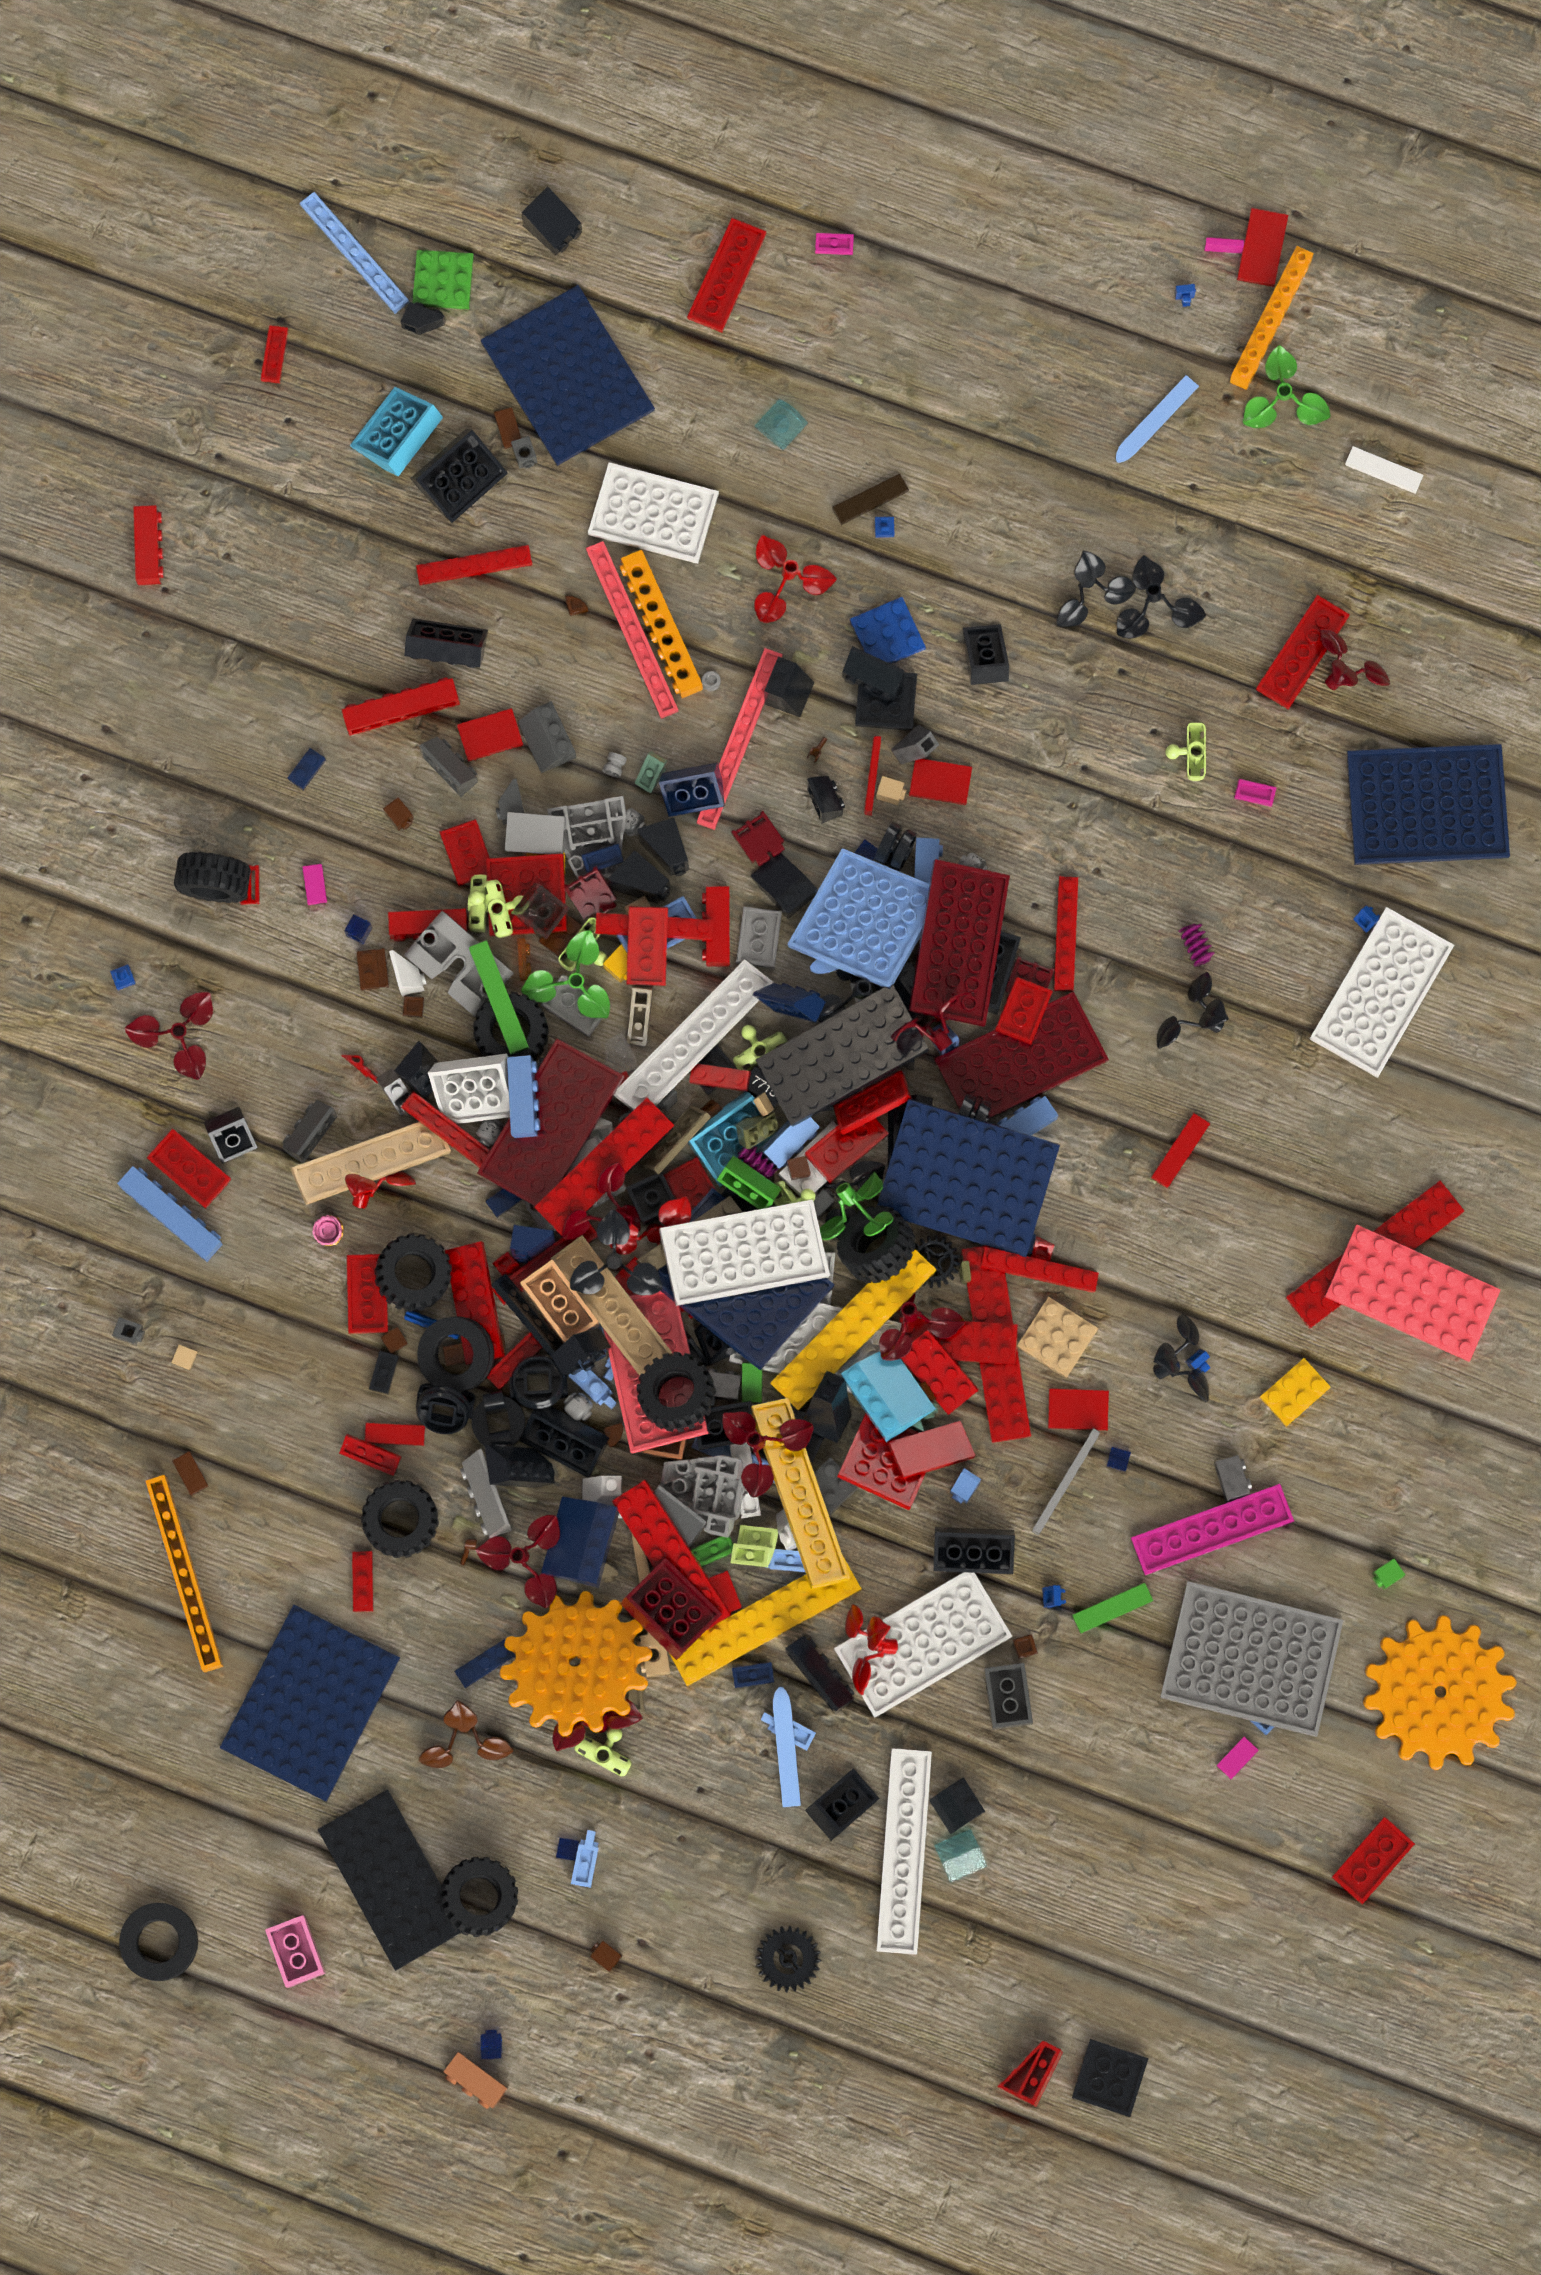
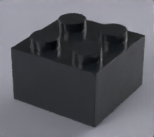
M662 1172L626 1187L629 1198L637 1211L643 1227L659 1220L658 1212L660 1207L665 1202L675 1199Z
M596 1328L573 1334L551 1357L562 1375L570 1373L575 1375L581 1370L585 1372L591 1370L595 1366L594 1363L606 1356V1352L611 1346L601 1329Z

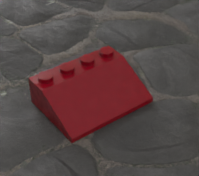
M666 1558L620 1603L676 1660L722 1615Z

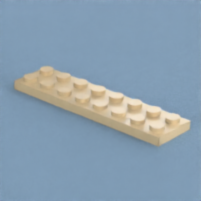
M417 1122L291 1168V1172L305 1204L308 1205L349 1190L345 1183V1177L348 1174H357L374 1181L449 1154L451 1150L448 1143L422 1123Z
M583 1235L550 1258L555 1262L569 1283L574 1270L582 1262L594 1261L598 1269L604 1265ZM605 1268L600 1272L604 1276L605 1281L599 1292L595 1294L577 1293L640 1376L641 1373L645 1374L644 1368L647 1364L651 1366L654 1363L652 1361L654 1358L658 1357V1359H661L665 1353L673 1356V1353L609 1269Z

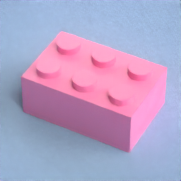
M304 1915L265 1930L286 1988L326 1974Z

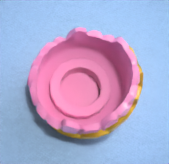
M326 1215L315 1221L313 1235L318 1243L332 1246L339 1243L342 1239L344 1227L338 1217Z

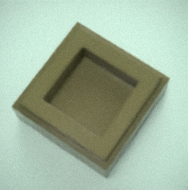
M962 1261L959 1266L960 1282L962 1284H967V1282L971 1281L969 1261Z

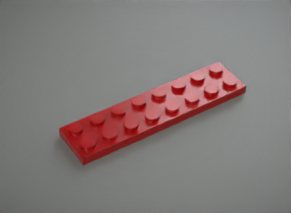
M646 1098L534 1208L562 1236L564 1222L572 1211L577 1209L587 1211L605 1194L598 1191L597 1180L600 1173L607 1166L619 1162L626 1173L675 1125Z
M646 1479L612 1500V1503L618 1508L617 1511L652 1566L655 1568L666 1558L722 1613L708 1629L731 1615L728 1607Z

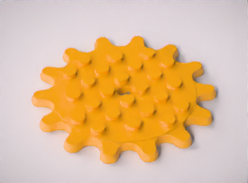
M583 1591L577 1603L567 1606L564 1604L563 1599L556 1595L554 1601L549 1606L547 1614L537 1616L535 1613L527 1611L522 1615V1622L527 1627V1632L523 1636H509L506 1638L504 1646L515 1654V1660L511 1664L502 1666L499 1674L504 1680H514L517 1682L518 1687L510 1694L508 1702L512 1707H519L522 1704L531 1705L533 1711L529 1718V1723L532 1727H540L547 1719H554L558 1722L559 1734L561 1736H568L572 1733L573 1727L577 1722L584 1721L588 1724L591 1731L599 1732L603 1729V1715L607 1711H615L620 1716H625L630 1712L631 1707L625 1699V1695L629 1690H644L648 1686V1680L646 1677L639 1675L636 1668L639 1663L651 1659L652 1650L649 1647L635 1645L634 1638L643 1630V1626L636 1619L625 1623L619 1620V1613L622 1610L619 1600H611L605 1607L597 1608L593 1603V1594L589 1591ZM576 1657L581 1660L578 1666L570 1665V1662Z
M1441 1615L1437 1618L1436 1626L1431 1631L1424 1630L1417 1620H1409L1405 1626L1407 1631L1405 1641L1397 1642L1391 1637H1384L1381 1640L1380 1646L1387 1656L1385 1663L1381 1665L1369 1664L1365 1668L1366 1676L1377 1682L1378 1690L1374 1694L1367 1695L1363 1700L1365 1708L1369 1710L1376 1709L1383 1714V1721L1376 1727L1375 1734L1380 1739H1385L1391 1735L1399 1737L1401 1747L1399 1748L1398 1755L1402 1760H1409L1416 1752L1423 1751L1428 1755L1430 1768L1434 1770H1439L1443 1766L1444 1758L1447 1754H1455L1463 1765H1470L1474 1761L1473 1746L1476 1743L1482 1742L1490 1748H1495L1499 1745L1500 1738L1493 1730L1494 1723L1497 1720L1510 1721L1515 1716L1514 1709L1503 1703L1502 1694L1516 1686V1678L1512 1675L1500 1674L1496 1667L1497 1663L1505 1655L1504 1649L1500 1646L1483 1649L1478 1642L1481 1629L1475 1624L1468 1626L1466 1631L1461 1634L1455 1633L1451 1627V1619L1446 1615ZM1441 1686L1445 1688L1446 1694L1444 1697L1436 1696V1687Z

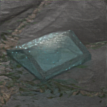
M779 399L754 427L781 450H784L804 429L808 422L794 407Z
M971 1829L934 1845L950 1883L987 1867Z

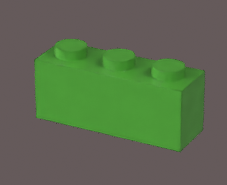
M734 1155L717 1178V1181L758 1209L769 1208L782 1189Z

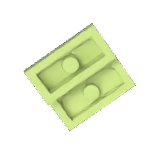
M740 1525L737 1544H733L730 1563L768 1567L777 1543L778 1529Z

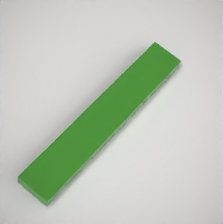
M487 940L470 946V953L510 1055L528 1049L529 1046Z

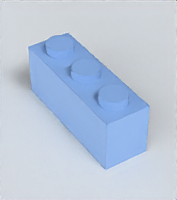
M811 1117L794 1127L791 1126L788 1120L758 1151H762V1155L768 1157L770 1163H774L773 1167L783 1168L787 1165L786 1161L794 1153L797 1154L804 1148L803 1144L807 1140H811L817 1135V1130L820 1126Z

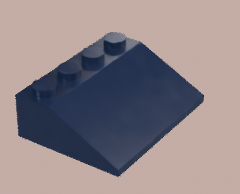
M562 1497L557 1513L560 1538L553 1548L547 1549L541 1574L599 1588L619 1516L618 1508L599 1502Z

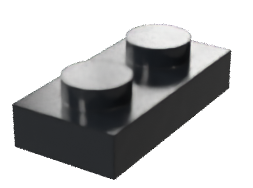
M379 1351L369 1390L389 1395L399 1356Z

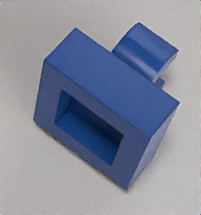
M1195 284L1176 286L1175 299H1182L1183 307L1190 306L1191 298L1195 297Z
M875 517V538L894 537V517Z
M1367 905L1353 919L1366 933L1380 920V915L1376 916L1372 912L1373 908Z
M129 965L110 971L117 990L136 984Z
M1201 1349L1185 1361L1189 1368L1195 1370L1198 1368L1204 1373L1210 1369V1366L1205 1362L1210 1356Z
M1060 1585L1044 1587V1608L1065 1604L1066 1600H1061V1593H1065V1589H1060Z

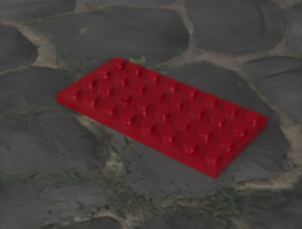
M937 859L933 861L909 1011L940 1018L938 1009L944 1002L958 993L969 991L971 994L960 996L946 1008L943 1013L944 1019L982 1027L986 1026L1010 875Z
M1074 991L1047 1005L1032 1045L993 1030L934 1059L959 1110L966 1094H970L977 1099L974 1107L975 1110H977L982 1100L992 1103L988 1114L989 1119L1109 1061Z
M556 1039L535 1074V1080L538 1081V1092H535L536 1099L539 1100V1111H536V1114L540 1120V1130H537L538 1136L514 1138L511 1135L509 1118L477 1174L531 1205L536 1206L566 1177L624 1076L561 1040Z

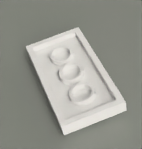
M832 1121L795 1158L803 1157L807 1150L838 1125ZM808 1159L807 1162L811 1172L809 1177L791 1181L787 1166L778 1174L799 1196L804 1189H812L816 1193L827 1182Z

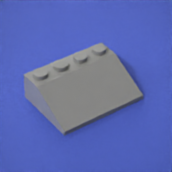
M479 1449L462 1462L463 1468L460 1471L463 1479H468L470 1486L467 1487L470 1498H475L477 1505L474 1506L477 1517L481 1516L484 1523L480 1525L484 1536L488 1535L491 1539L511 1532L512 1528L496 1485H490L487 1460L482 1449Z

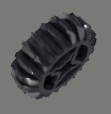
M935 1235L934 1241H931V1237L927 1236L926 1243L921 1238L919 1240L921 1246L915 1243V1249L919 1253L924 1250L929 1263L931 1258L938 1259L937 1266H934L937 1270L935 1273L938 1276H931L922 1286L930 1282V1288H933V1283H937V1287L941 1288V1281L948 1285L946 1278L953 1281L954 1276L951 1273L958 1274L959 1272L954 1268L960 1266V1262L954 1261L960 1259V1255H953L957 1252V1248L950 1249L952 1246L951 1241L947 1245L944 1244L946 1241L945 1237L939 1242L938 1235ZM930 1247H937L945 1252L936 1254ZM949 1257L950 1267L944 1273L941 1263Z

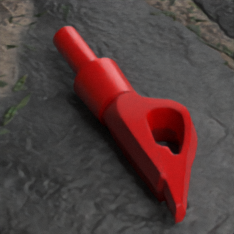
M341 1055L366 1078L369 1077L378 1084L377 1077L372 1074V1070L364 1066V1059L361 1056ZM352 1058H358L360 1062L357 1063Z

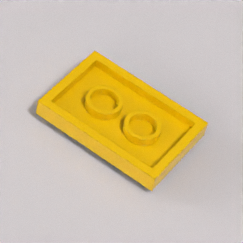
M1303 1358L1262 1394L1260 1399L1287 1427L1331 1387L1308 1361Z

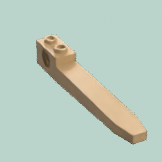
M632 1534L640 1583L650 1573L647 1557ZM647 1631L648 1635L640 1636L641 1641H637V1646H645L651 1650H656L659 1653V1657L656 1660L641 1662L642 1673H646L647 1677L670 1674L667 1650Z

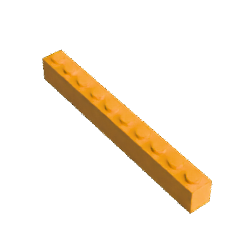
M162 1475L146 1480L145 1482L201 1670L205 1673L224 1667L168 1478Z

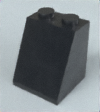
M548 186L521 212L523 227L555 255L559 252H564L569 246L568 243L573 239H577L582 233L581 222Z
M778 657L764 690L765 705L800 718L814 686V681L797 663Z
M675 818L637 829L641 845L670 876L686 874V871L689 870L688 858Z
M635 850L609 877V885L613 891L636 898L645 896L647 901L656 904L661 900L665 901L670 895L669 879Z
M826 1371L813 1395L804 1420L814 1426V1433L838 1443L852 1415L845 1379Z

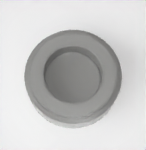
M708 671L702 676V686L705 690L715 691L720 687L721 679L718 673Z

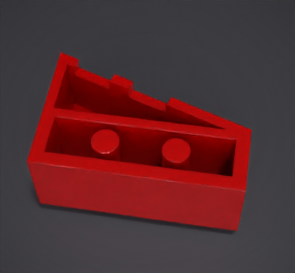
M1042 2041L997 2087L1037 2107L1063 2051Z

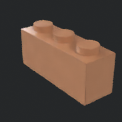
M457 2052L444 2070V2073L447 2074L445 2078L454 2085L458 2082L463 2086L462 2091L470 2097L474 2094L479 2098L478 2103L486 2109L489 2106L494 2109L508 2090L507 2087L460 2052Z

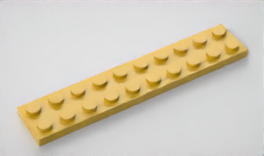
M916 1249L912 1252L913 1256L910 1261L908 1260L905 1269L902 1268L897 1276L893 1275L890 1277V1280H881L880 1283H868L770 1383L784 1398H789L790 1404L798 1411L813 1397L826 1371L836 1374L937 1271Z
M789 1398L751 1406L757 1432L762 1436L782 1438L779 1431L782 1424L795 1419ZM767 1440L763 1449L768 1464L772 1468L774 1481L811 1589L848 1581L850 1575L806 1448L794 1452L785 1447L784 1441Z
M845 1558L844 1561L850 1575L848 1581L811 1589L807 1575H804L706 1630L677 1660L669 1653L686 1686L691 1685L862 1590Z

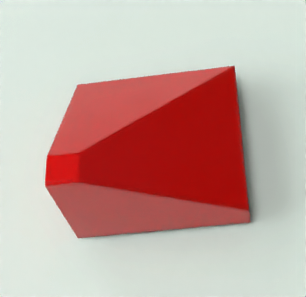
M1036 1236L1031 1257L1050 1261L1054 1244Z
M506 1252L492 1263L502 1276L504 1274H513L520 1269V1266L509 1252Z

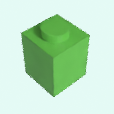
M1395 1558L1372 1573L1374 1575L1372 1578L1378 1588L1382 1587L1383 1590L1405 1576Z

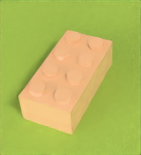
M553 1260L520 1282L524 1291L563 1343L573 1334L600 1327L598 1320L578 1293L570 1289L569 1281Z

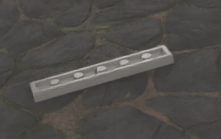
M1093 1428L1034 1526L1032 1533L1037 1536L1040 1535L1099 1437L1100 1433Z

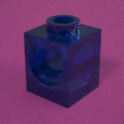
M353 914L344 932L346 937L364 945L372 930L371 922Z
M485 2030V2034H481V2059H503L502 2034H497V2030Z

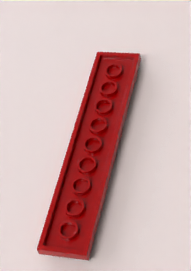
M1440 1180L1373 1232L1415 1250L1465 1211ZM1342 1255L1285 1298L1309 1329L1342 1305L1325 1297Z
M985 1245L962 1249L963 1261H969L971 1281L967 1282L973 1322L1014 1324L1006 1273L980 1267L983 1248L993 1247ZM1018 1348L1016 1351V1365L979 1362L992 1443L1031 1437Z

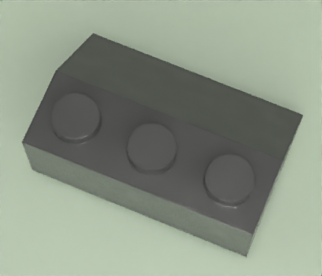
M552 701L534 708L518 721V725L541 773L576 758L573 745Z
M437 736L419 746L425 761L460 797L478 783L477 772L471 766L467 767L463 763L464 759L459 753L454 754L450 750L451 745L445 739L441 740Z
M318 1100L315 1103H310L305 1111L307 1114L303 1119L300 1118L296 1122L293 1133L291 1135L288 1134L282 1142L284 1144L282 1146L284 1151L301 1163L306 1161L337 1118L334 1108Z
M659 1485L654 1493L690 1548L700 1536L706 1521Z

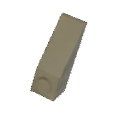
M633 985L627 1044L646 1046L654 985Z

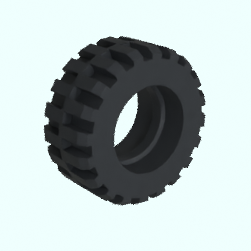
M204 852L183 853L177 860L174 886L180 893L196 899L219 903H237L247 897L251 870L247 863L230 856Z
M513 991L511 994H508L516 1015L525 1018L529 1025V1035L526 1038L529 1048L510 1055L508 1047L500 1045L494 1039L493 1026L497 1019L490 1001L488 1003L484 1002L481 1005L482 1009L477 1011L475 1015L476 1020L473 1023L474 1038L482 1056L507 1054L508 1057L531 1055L534 1061H536V1057L543 1053L544 1046L547 1045L549 1034L544 1011L538 1006V1003L534 999H529V996L525 994L521 996L518 995V992Z
M871 1206L867 1207L866 1212L873 1219L881 1212H889L893 1216V1222L880 1233L867 1236L863 1231L870 1221L861 1210L858 1211L856 1216H851L848 1219L849 1222L844 1224L845 1229L838 1236L837 1254L841 1262L855 1278L866 1283H880L881 1280H890V1277L893 1275L897 1276L902 1268L905 1269L908 1260L910 1261L913 1256L912 1252L915 1250V1235L908 1223L893 1208L876 1206L874 1208ZM887 1235L879 1248L865 1253L868 1246L874 1240Z
M414 1233L407 1236L401 1235L396 1240L388 1243L378 1257L374 1270V1275H376L375 1283L380 1288V1295H384L387 1298L386 1302L389 1304H395V1308L400 1310L405 1308L409 1312L416 1309L421 1311L426 1307L433 1306L446 1292L452 1277L450 1276L452 1265L448 1262L450 1260L448 1254L443 1252V1246L441 1244L438 1246L433 1238L429 1240L425 1238L426 1235L419 1234V1236H415ZM407 1255L418 1256L429 1265L431 1279L424 1288L411 1290L399 1283L395 1275V1267L402 1257Z
M674 1352L673 1356L665 1353L661 1359L656 1357L652 1360L654 1363L651 1366L649 1364L645 1366V1374L641 1373L639 1376L641 1383L637 1384V1392L639 1393L637 1398L647 1418L652 1423L654 1422L660 1429L665 1428L669 1432H673L674 1429H677L678 1432H684V1428L689 1427L691 1430L695 1428V1423L699 1422L701 1424L704 1422L705 1419L703 1417L705 1414L707 1416L710 1415L712 1411L710 1406L715 1404L714 1395L716 1394V1389L711 1375L697 1358L693 1359L687 1353L682 1356L680 1352ZM676 1377H685L693 1382V1394L685 1404L678 1407H667L660 1403L659 1392L668 1380Z
M394 1480L391 1483L388 1481L383 1483V1486L380 1488L376 1487L372 1495H368L366 1498L367 1502L362 1508L361 1523L364 1534L375 1549L384 1555H390L394 1558L403 1556L407 1558L411 1557L412 1554L422 1552L425 1546L428 1547L430 1545L431 1539L436 1535V1528L439 1523L438 1511L431 1496L421 1486L407 1480L406 1482ZM395 1501L409 1502L418 1512L419 1520L416 1529L405 1537L389 1535L381 1523L384 1509Z
M472 1857L455 1865L447 1874L439 1894L440 1908L445 1914L444 1918L446 1921L450 1922L453 1925L452 1928L456 1931L459 1929L462 1931V1934L467 1936L471 1934L473 1937L488 1936L502 1929L513 1916L518 1904V1887L515 1886L516 1880L514 1876L511 1877L509 1874L510 1870L507 1867H502L500 1865L501 1862L497 1860L495 1862L491 1861L489 1857ZM481 1878L487 1880L495 1887L498 1899L495 1908L490 1913L474 1915L463 1907L460 1901V1892L467 1881Z

